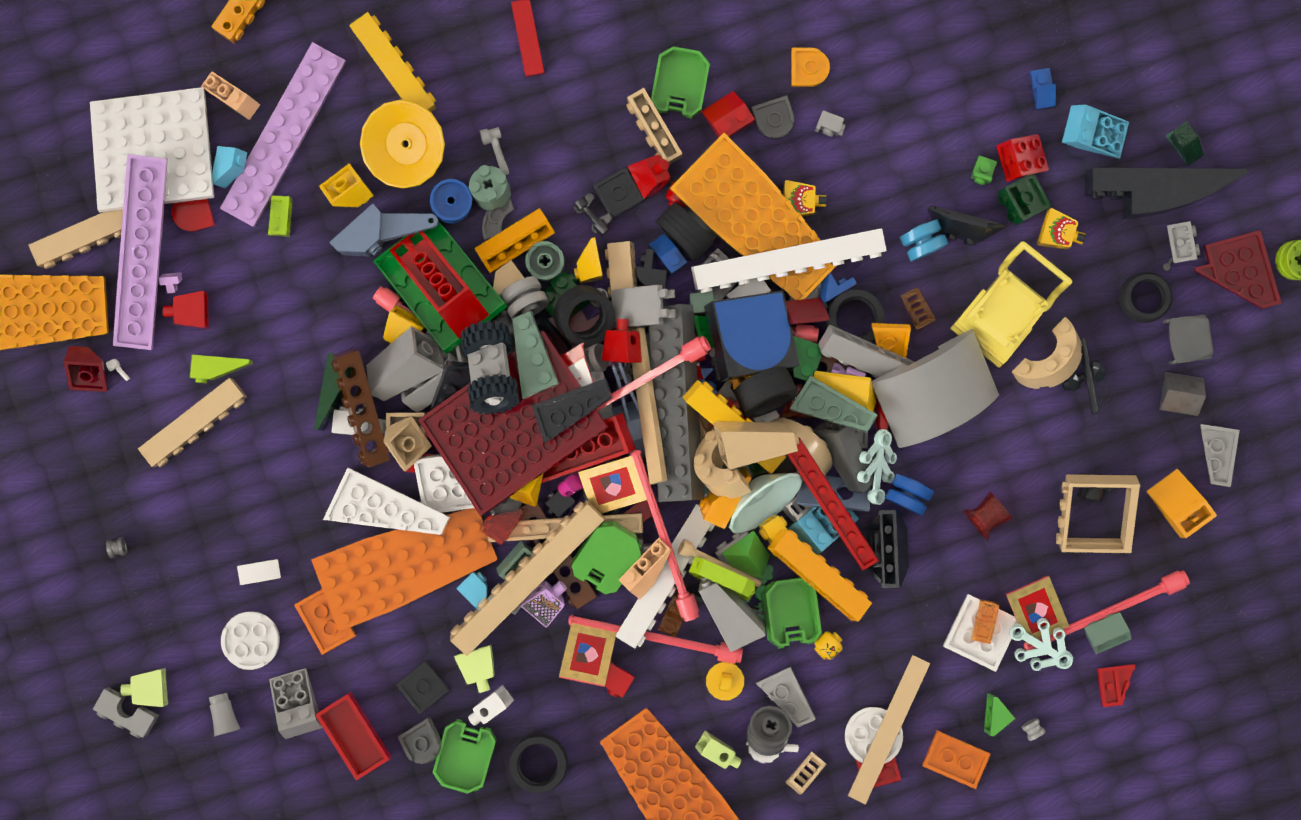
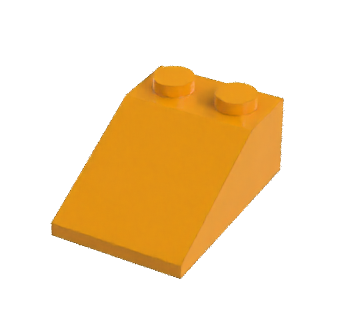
M743 466L739 471L749 484L752 477L748 469ZM709 491L699 504L703 519L725 529L741 497H719Z

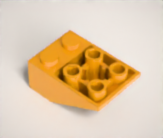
M1178 469L1146 491L1180 538L1189 537L1217 516L1204 497Z

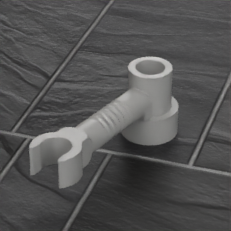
M499 127L479 130L483 145L492 144L499 169L505 176L509 175L498 140L502 138Z

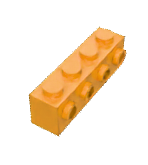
M229 0L211 27L220 35L235 43L236 40L241 39L244 34V28L247 24L250 25L252 23L255 12L263 7L265 0Z
M539 208L477 246L475 250L489 273L555 232Z

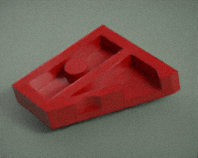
M1135 664L1097 668L1102 707L1123 705L1132 672L1135 670Z

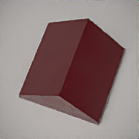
M821 298L785 301L790 324L829 320V315Z

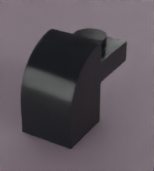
M646 249V253H642L641 265H644V268L636 267L637 278L643 286L662 285V289H665L667 270L652 269L654 250Z

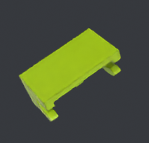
M271 196L268 235L290 237L293 203L291 197Z

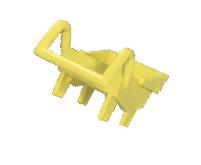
M1024 241L1020 242L1002 262L998 270L999 276L987 291L982 289L950 328L958 336L973 329L983 356L998 368L1010 358L1023 342L1042 313L1049 310L1057 297L1072 284L1071 278ZM1023 250L1027 251L1063 280L1052 291L1047 300L1008 270L1010 264Z

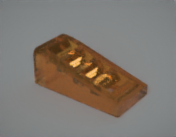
M918 287L900 296L917 330L936 321ZM915 294L918 298L908 302L907 298ZM920 301L921 305L912 309L911 305ZM921 308L924 309V312L918 315L914 313ZM927 315V319L921 322L918 320V318Z

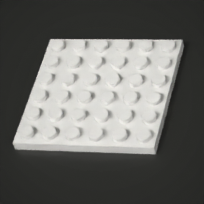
M203 87L90 102L97 208L99 212L123 210L127 154L168 158L164 204L214 198L206 95Z

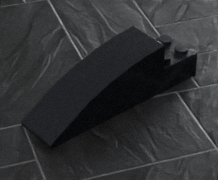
M1092 168L1085 173V196H1091L1093 200H1099L1105 196H1110L1111 200H1119L1123 197V219L1142 218L1166 213L1198 202L1247 174L1248 169Z

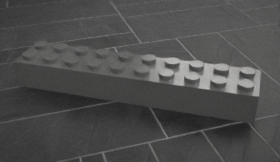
M677 304L663 306V309H675V317L663 318L664 324L649 326L651 371L681 354L682 346L695 339L693 305ZM684 360L652 379L668 480L657 484L658 502L704 499L703 482L699 479L694 469V456L701 442L699 413L683 399L685 393L697 381L696 361L691 363L689 360L687 362Z

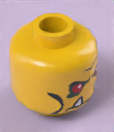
M826 631L814 643L816 646L814 650L824 660L826 658L832 660L842 651L843 647L840 642L843 640L836 632L831 634L829 631Z

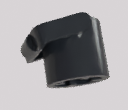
M1079 487L1077 496L1102 502L1104 491H1111L1112 488Z

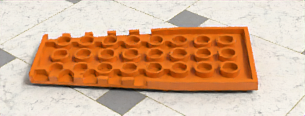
M470 508L448 514L447 516L451 518L443 535L397 529L363 539L311 559L338 632L396 610L496 561L497 556L492 543L488 541V532L476 509Z
M644 708L600 741V744L605 749L609 759L614 764L646 820H739L719 791L648 708Z

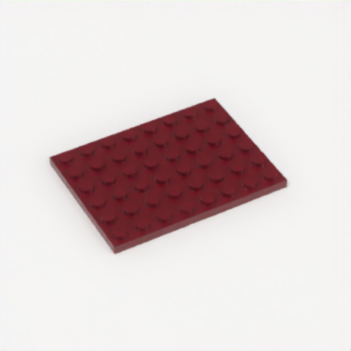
M545 331L540 332L559 385L522 399L517 353L515 350L507 356L510 376L517 382L519 403H517L516 407H512V410H505V413L497 412L495 415L493 413L485 415V413L478 414V411L474 412L470 408L469 384H467L418 419L480 516L488 513L609 428L598 410L595 409L555 438L544 443L532 405L582 387Z

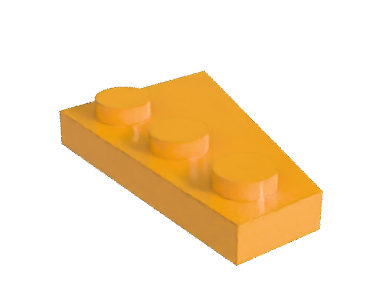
M872 323L876 345L906 358L911 331L910 325Z

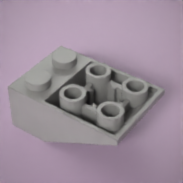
M306 668L269 679L278 731L285 739L322 728V725L315 716L319 709Z

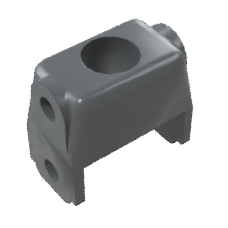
M1206 315L1162 320L1163 324L1169 323V341L1175 359L1169 361V365L1212 358L1214 350L1210 323Z

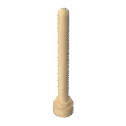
M685 539L679 545L678 554L685 557L692 555L708 560L756 582V587H760L762 584L761 580L695 549L692 543Z

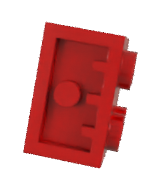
M1038 134L1010 139L996 146L1007 182L1049 170Z

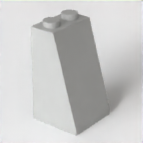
M412 326L409 327L366 365L371 395L385 401L441 373L444 370L442 349L435 339Z
M701 578L699 593L730 652L766 636L764 621L734 590L707 578Z

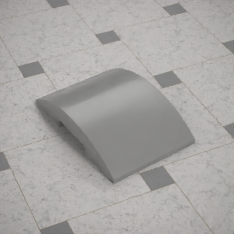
M973 329L938 346L939 350L908 366L903 364L872 381L874 392L899 448L927 441L962 425L986 409L999 396Z

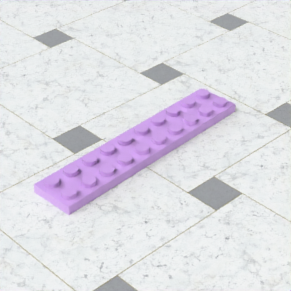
M312 42L246 160L244 171L236 178L221 205V210L255 228L271 196L274 194L344 68L346 60Z
M127 154L113 346L145 350L153 349L168 158Z

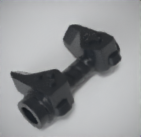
M591 192L574 203V210L578 213L584 212L593 223L591 226L592 231L603 236L610 230L608 224L614 219V216L608 213L600 218L597 217L590 209L595 198V194Z
M1093 360L1091 364L1093 379L1096 382L1104 380L1105 372L1100 361ZM1074 372L1067 380L1061 383L1064 390L1071 389L1073 392L1079 390L1081 382L1086 380L1085 374L1076 375Z

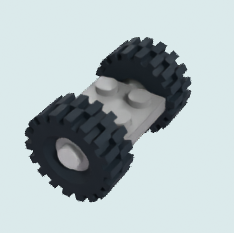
M480 321L476 325L473 323L470 327L464 328L465 331L462 330L461 332L463 355L468 359L471 384L468 385L470 408L474 412L478 411V414L485 413V415L493 413L495 415L497 412L505 413V410L510 411L512 407H516L517 403H519L517 382L515 379H512L509 372L507 354L512 347L508 326H505L502 322L499 324L498 321L493 323L491 321H486V323Z

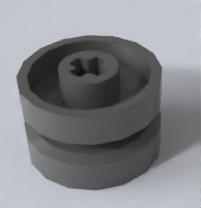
M774 706L761 707L755 711L750 719L746 735L748 744L753 751L765 756H773L782 752L789 741L792 731L790 717L785 711Z

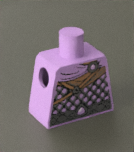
M544 580L520 603V606L543 626L548 627L565 605L562 593L567 590V587L560 580L554 586Z

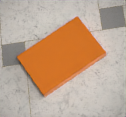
M322 589L294 604L322 655L357 636L352 627L338 632Z
M936 730L922 766L976 789L991 753Z

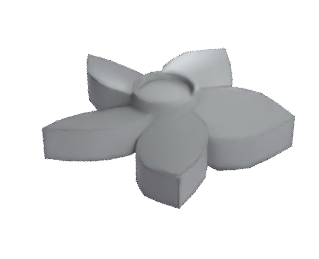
M624 363L623 370L630 383V375H633V369L630 368L629 363ZM615 366L616 370L619 372L618 377L620 380H622L623 376L620 371L619 366Z

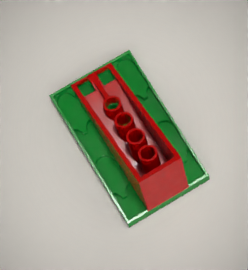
M434 219L429 220V223L434 222ZM440 222L435 228L404 236L374 260L377 267L446 355L462 343L461 332L462 330L465 331L464 328L470 327L473 323L476 325L480 321L486 323V321H490L499 312L508 307Z

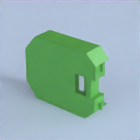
M673 46L659 54L651 101L658 113H668V110L682 113L684 117L692 119L701 112L710 63L700 51ZM670 97L685 99V101L670 99ZM669 102H671V103H676V104H682V105H684V106H683V108H681V107H676V106H670V105H669Z
M615 521L602 522L586 538L572 559L573 576L582 581L585 579L596 585L598 591L604 594L617 592L622 584L619 579L641 556V544L638 541L637 535ZM589 572H592L593 574H595V575H597L598 577H600V580H598V579H596L595 577L591 576V575L589 574Z
M802 578L777 580L768 584L761 593L767 639L777 646L778 649L789 646L791 641L800 640V643L807 644L816 642L822 633L816 590ZM798 626L799 630L786 632L785 628ZM799 633V636L788 637L790 634Z
M457 719L445 727L441 741V750L436 758L433 774L441 786L468 794L483 787L497 739L491 728L481 727L478 730L466 726V722ZM468 731L478 734V738L464 734V732ZM463 737H464V738H467V739H471V740L477 741V743L469 742V741L462 740V739H463Z

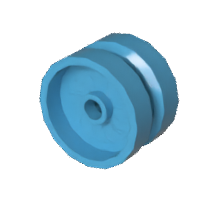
M937 219L921 224L899 237L905 247L916 244L915 247L907 252L911 262L949 244L945 235L941 234L932 237V235L941 230Z

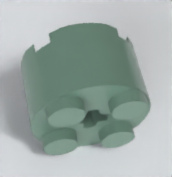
M483 165L470 178V192L477 205L481 208L494 210L495 208L503 207L509 201L511 196L510 185L505 174L499 168Z
M538 242L526 254V267L531 276L537 277L538 281L550 282L564 270L565 259L563 253L558 246L551 242ZM545 257L550 261L547 263V266L540 263Z

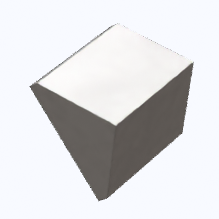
M1165 372L1159 410L1198 416L1206 398L1204 378Z

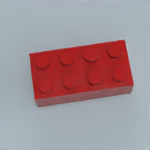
M352 692L315 714L356 781L392 757Z

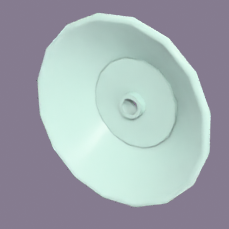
M764 474L749 482L748 485L751 492L741 497L733 512L729 525L733 533H744L753 530L771 515H776L783 510V507L800 490L803 481L800 474Z

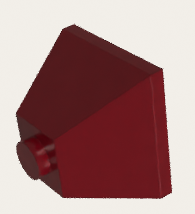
M69 346L63 361L69 390L107 392L108 386L103 361L89 347Z

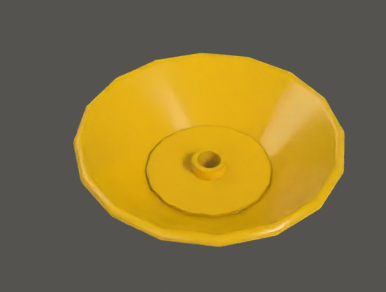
M405 100L384 103L370 114L362 127L360 148L363 161L372 175L388 186L403 189L419 186L435 174L442 162L445 147L442 128L432 112L418 103ZM405 140L409 143L408 147L404 146Z

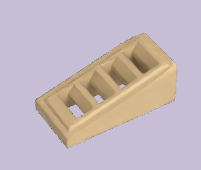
M810 752L786 780V783L798 794H803L825 767L826 763L813 752ZM810 759L819 766L817 769L809 763ZM805 766L813 772L812 775L804 769ZM800 772L808 778L807 781L799 775ZM796 778V779H797L798 781H800L803 785H802V786H799V785L794 781V779Z

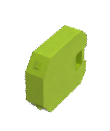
M695 556L689 570L690 575L702 580V577L734 590L741 598L750 601L751 596L755 594L756 582Z

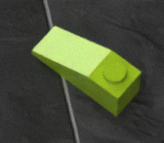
M192 355L190 378L196 379L195 382L207 383V380H215L253 365V360Z

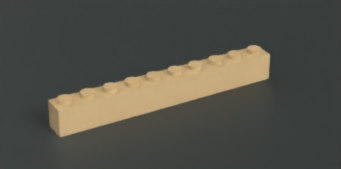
M587 500L584 503H578L573 509L574 512L570 516H565L561 520L560 526L556 530H551L546 536L547 539L542 544L538 543L533 548V553L529 557H524L519 562V567L515 571L511 570L506 575V580L501 585L497 584L492 589V594L488 598L484 597L478 603V608L474 612L470 611L464 617L465 621L460 626L457 624L451 630L450 641L459 650L468 656L604 521L603 515Z

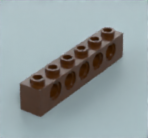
M353 348L332 355V368L338 374L339 379L336 381L339 390H342L344 395L342 403L344 408L348 409L349 416H347L349 426L353 427L354 430L352 438L360 451L357 453L360 463L369 468L390 461L386 445L383 442L384 437L359 350ZM348 367H352V374L346 377L345 370ZM357 385V387H358L357 393L354 394V395H351V393H350L351 388H352L353 386ZM362 404L363 410L360 413H356L357 405ZM367 422L368 429L361 431V425ZM369 441H373V447L367 450L366 444Z
M538 502L536 507L526 504L515 511L517 514L515 516L516 521L530 520L532 517L548 519ZM539 539L529 540L530 542L534 541L536 545L541 543ZM570 554L550 574L553 575L555 573L558 581L560 580L566 585L567 590L565 591L569 595L566 598L572 608L576 606L579 609L596 598L597 594L588 580L582 581L573 576V557ZM562 566L570 568L571 573L569 576L564 577L560 574ZM578 582L581 585V590L578 593L572 592L570 589L571 583Z

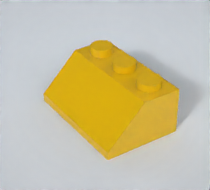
M820 371L814 372L815 379L873 412L876 398L871 378Z

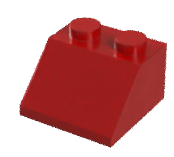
M734 91L701 111L718 138L723 133L731 138L752 125L755 120L745 103Z

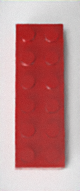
M623 413L605 418L604 421L609 428L543 473L541 483L635 450L636 447Z

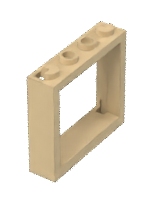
M1066 475L1065 482H1062L1064 497L1060 499L1062 515L1058 517L1060 533L1056 534V544H1059L1061 551L1131 553L1140 488L1137 477L1135 475ZM1073 487L1127 488L1120 539L1067 538Z

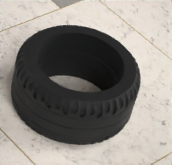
M1138 273L1123 283L1119 292L1120 307L1123 313L1135 322L1150 323L1162 318L1171 307V287L1162 276L1156 273ZM1143 281L1154 285L1160 295L1158 308L1149 314L1138 311L1131 301L1133 287Z

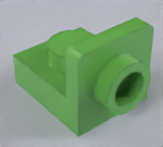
M979 155L971 178L975 179L974 182L980 185L989 184L992 181L997 161Z

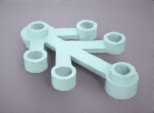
M885 429L877 431L874 436V444L867 452H861L860 462L866 464L872 461V457L876 452L877 455L865 471H860L857 475L859 482L867 483L874 472L873 490L868 492V500L872 504L881 505L885 500V492L880 489L881 474L884 482L892 483L895 475L891 472L887 463L894 464L897 460L896 453H893L890 447L892 436Z
M1040 618L1037 621L1042 641L1027 633L1021 624H1013L1009 628V634L1013 640L1020 641L1023 639L1036 647L1026 651L1022 648L1017 649L1014 655L1018 661L1022 662L1028 658L1046 654L1052 657L1045 660H1040L1039 658L1031 659L1030 666L1034 671L1054 665L1061 669H1067L1072 665L1073 656L1066 650L1065 632L1062 628L1057 627L1052 632L1057 640L1058 651L1051 647L1050 624L1047 619ZM1045 622L1046 625L1041 627L1040 625ZM1017 628L1020 629L1017 633L1013 632ZM1058 632H1062L1060 636H1056ZM1019 653H1024L1022 657H1018ZM1039 662L1038 666H1033L1034 663Z

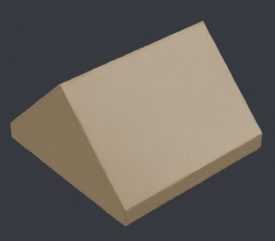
M413 417L405 418L386 427L383 442L403 471H407L431 447V444Z

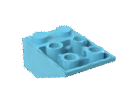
M1073 105L1070 108L1062 143L1078 149L1120 159L1129 122L1088 105Z
M814 506L798 521L788 527L789 530L794 531L798 535V539L802 543L806 542L812 547L811 551L816 555L824 551L840 536L823 509L818 506ZM847 509L854 522H856L859 518L852 510Z

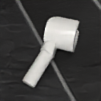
M117 359L106 362L109 371L116 369L126 381L130 379L120 367Z

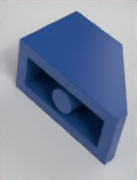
M665 234L649 244L671 276L687 265V261Z

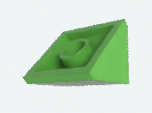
M754 531L722 552L732 567L752 577L763 578L770 555Z
M987 693L984 732L990 736H995L1015 718L998 697Z

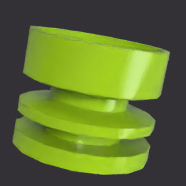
M1301 240L1286 242L1276 253V268L1286 279L1301 280Z

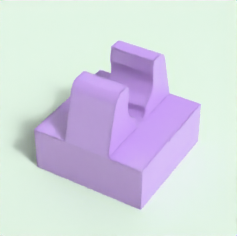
M181 272L162 274L159 277V284L166 285L167 293H175L178 290L177 284L182 281Z

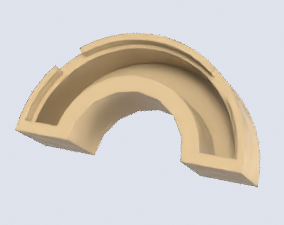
M1066 317L1052 330L1057 339V346L1053 354L1041 361H1030L1025 358L1012 371L1020 384L1034 389L1046 386L1050 388L1064 382L1075 372L1082 357V343L1072 323Z
M784 417L772 420L771 422L785 423L789 428H792L794 433H797L798 438H801L826 476L832 467V457L827 448V443L813 433L812 428L809 426H803Z
M712 429L707 432L694 456V469L699 479L713 494L719 497L737 498L750 493L751 490L746 478L737 468L730 470L722 469L724 462L720 457L715 430Z

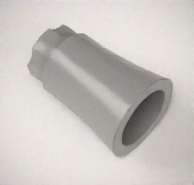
M228 693L209 697L214 737L240 730L241 728L236 720Z

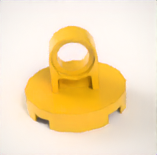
M719 662L709 669L706 676V686L715 698L731 700L742 692L744 676L735 664Z

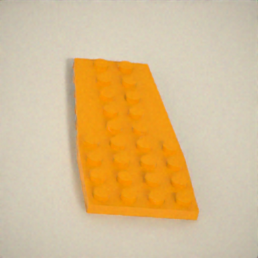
M725 133L669 188L713 232L742 256L821 241L815 231L807 225L803 217L796 212L792 204L785 199L769 177ZM832 262L826 263V268L814 270V266L806 267V272L795 274V270L787 271V276L776 277V274L769 275V279L793 299L802 300L837 265L833 266Z
M0 275V350L109 333L106 278L104 276Z

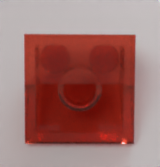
M519 508L499 512L493 516L490 515L482 524L484 527L482 532L502 545L506 542L527 510Z

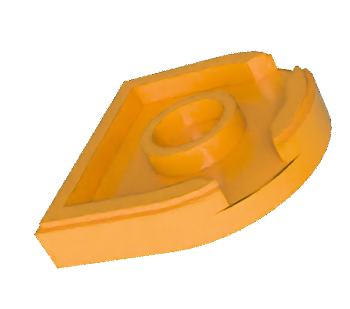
M816 48L791 49V87H813L821 84L827 78L830 63L823 52Z

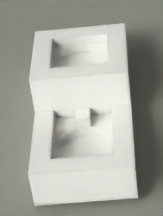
M278 559L237 566L240 585L281 578Z

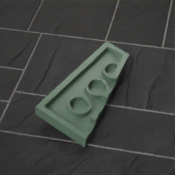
M529 311L513 318L522 399H525L559 385V381L532 312Z
M812 376L809 377L790 407L792 411L864 432L869 431L877 418V414Z

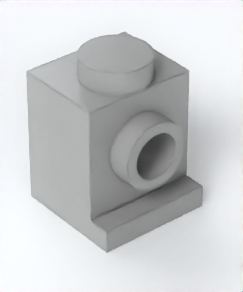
M823 110L815 132L823 130V134L831 137L833 135L842 136L846 126L842 124L844 118Z

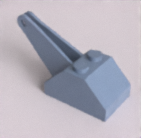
M372 204L332 239L330 244L342 255L370 257L373 254L375 256L382 250L381 246L384 242L435 228L438 226L439 220L434 214L381 213ZM434 219V222L429 223V220Z
M620 362L618 363L625 384L628 385L629 381ZM611 365L619 390L622 388L615 365ZM631 391L630 395L633 401L625 403L623 396L620 398L621 405L611 409L613 415L623 413L636 447L635 450L641 451L640 454L643 459L646 456L637 397L634 391Z

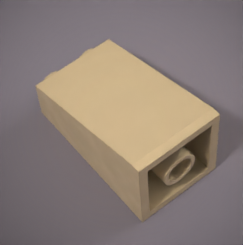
M713 422L720 457L729 470L798 451V435L785 423Z

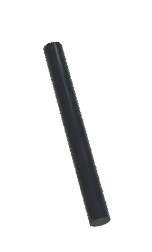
M1081 338L1082 362L1092 414L1099 413L1087 340L1086 338Z

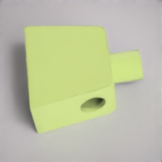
M491 645L474 649L468 656L464 653L454 656L467 684L476 682L479 693L490 690L487 679L495 676Z
M166 668L131 676V684L121 685V695H132V704L157 707L168 705Z
M704 731L695 746L702 756L724 769L728 765L737 769L741 763V759L735 756L736 752L732 747L707 731Z

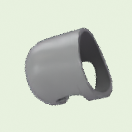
M601 343L584 347L585 359L590 373L603 372L608 367L609 361H602L604 345Z

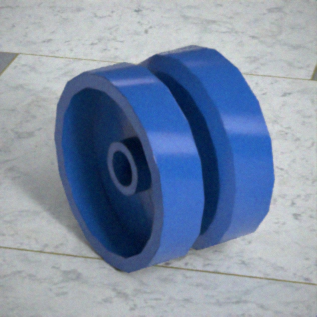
M446 179L434 186L430 194V207L438 220L448 224H455L464 220L471 210V192L463 182L456 179ZM448 198H452V200L455 202L453 204H449L447 201Z
M896 474L892 483L902 491L889 489L885 499L923 516L927 506L920 502L918 498L930 501L934 491L912 478Z

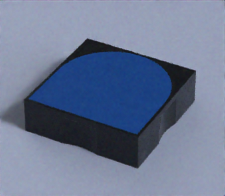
M783 290L716 300L704 306L709 332L714 342L715 359L720 382L746 378L778 366L785 367L787 371L800 366Z

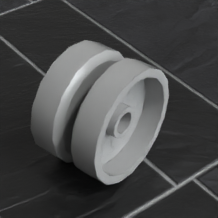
M531 276L518 280L501 292L500 297L509 307L507 312L511 319L529 311L534 316L549 304L545 292L540 291L542 286L537 277Z

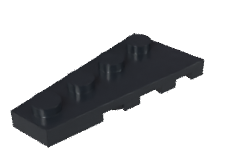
M446 361L428 412L471 382L469 363Z
M605 378L532 405L544 443L549 442L613 398Z

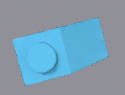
M217 146L212 172L213 185L226 188L244 171L247 152L237 148Z
M472 572L456 588L476 609L478 608V603L484 597L488 598L487 579L480 572Z

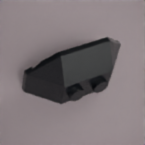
M932 205L927 210L932 220H938L941 226L939 232L945 235L946 239L952 241L957 239L964 240V244L975 246V243L979 244L1005 227V224Z
M878 510L876 516L866 529V540L879 561L868 567V569L882 588H900L909 568L907 527L898 510Z

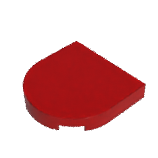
M208 199L173 204L172 218L179 228L189 232H196L215 226Z

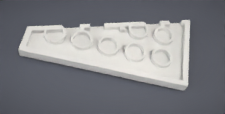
M347 468L323 520L443 535L451 517L351 468Z

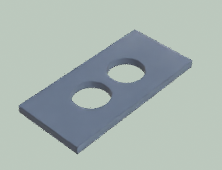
M825 476L835 492L841 487L848 488L841 477ZM803 480L797 493L796 504L821 507ZM870 487L862 493L852 491L853 496L850 499L843 500L840 498V500L848 510L869 512L870 501L868 500V492Z

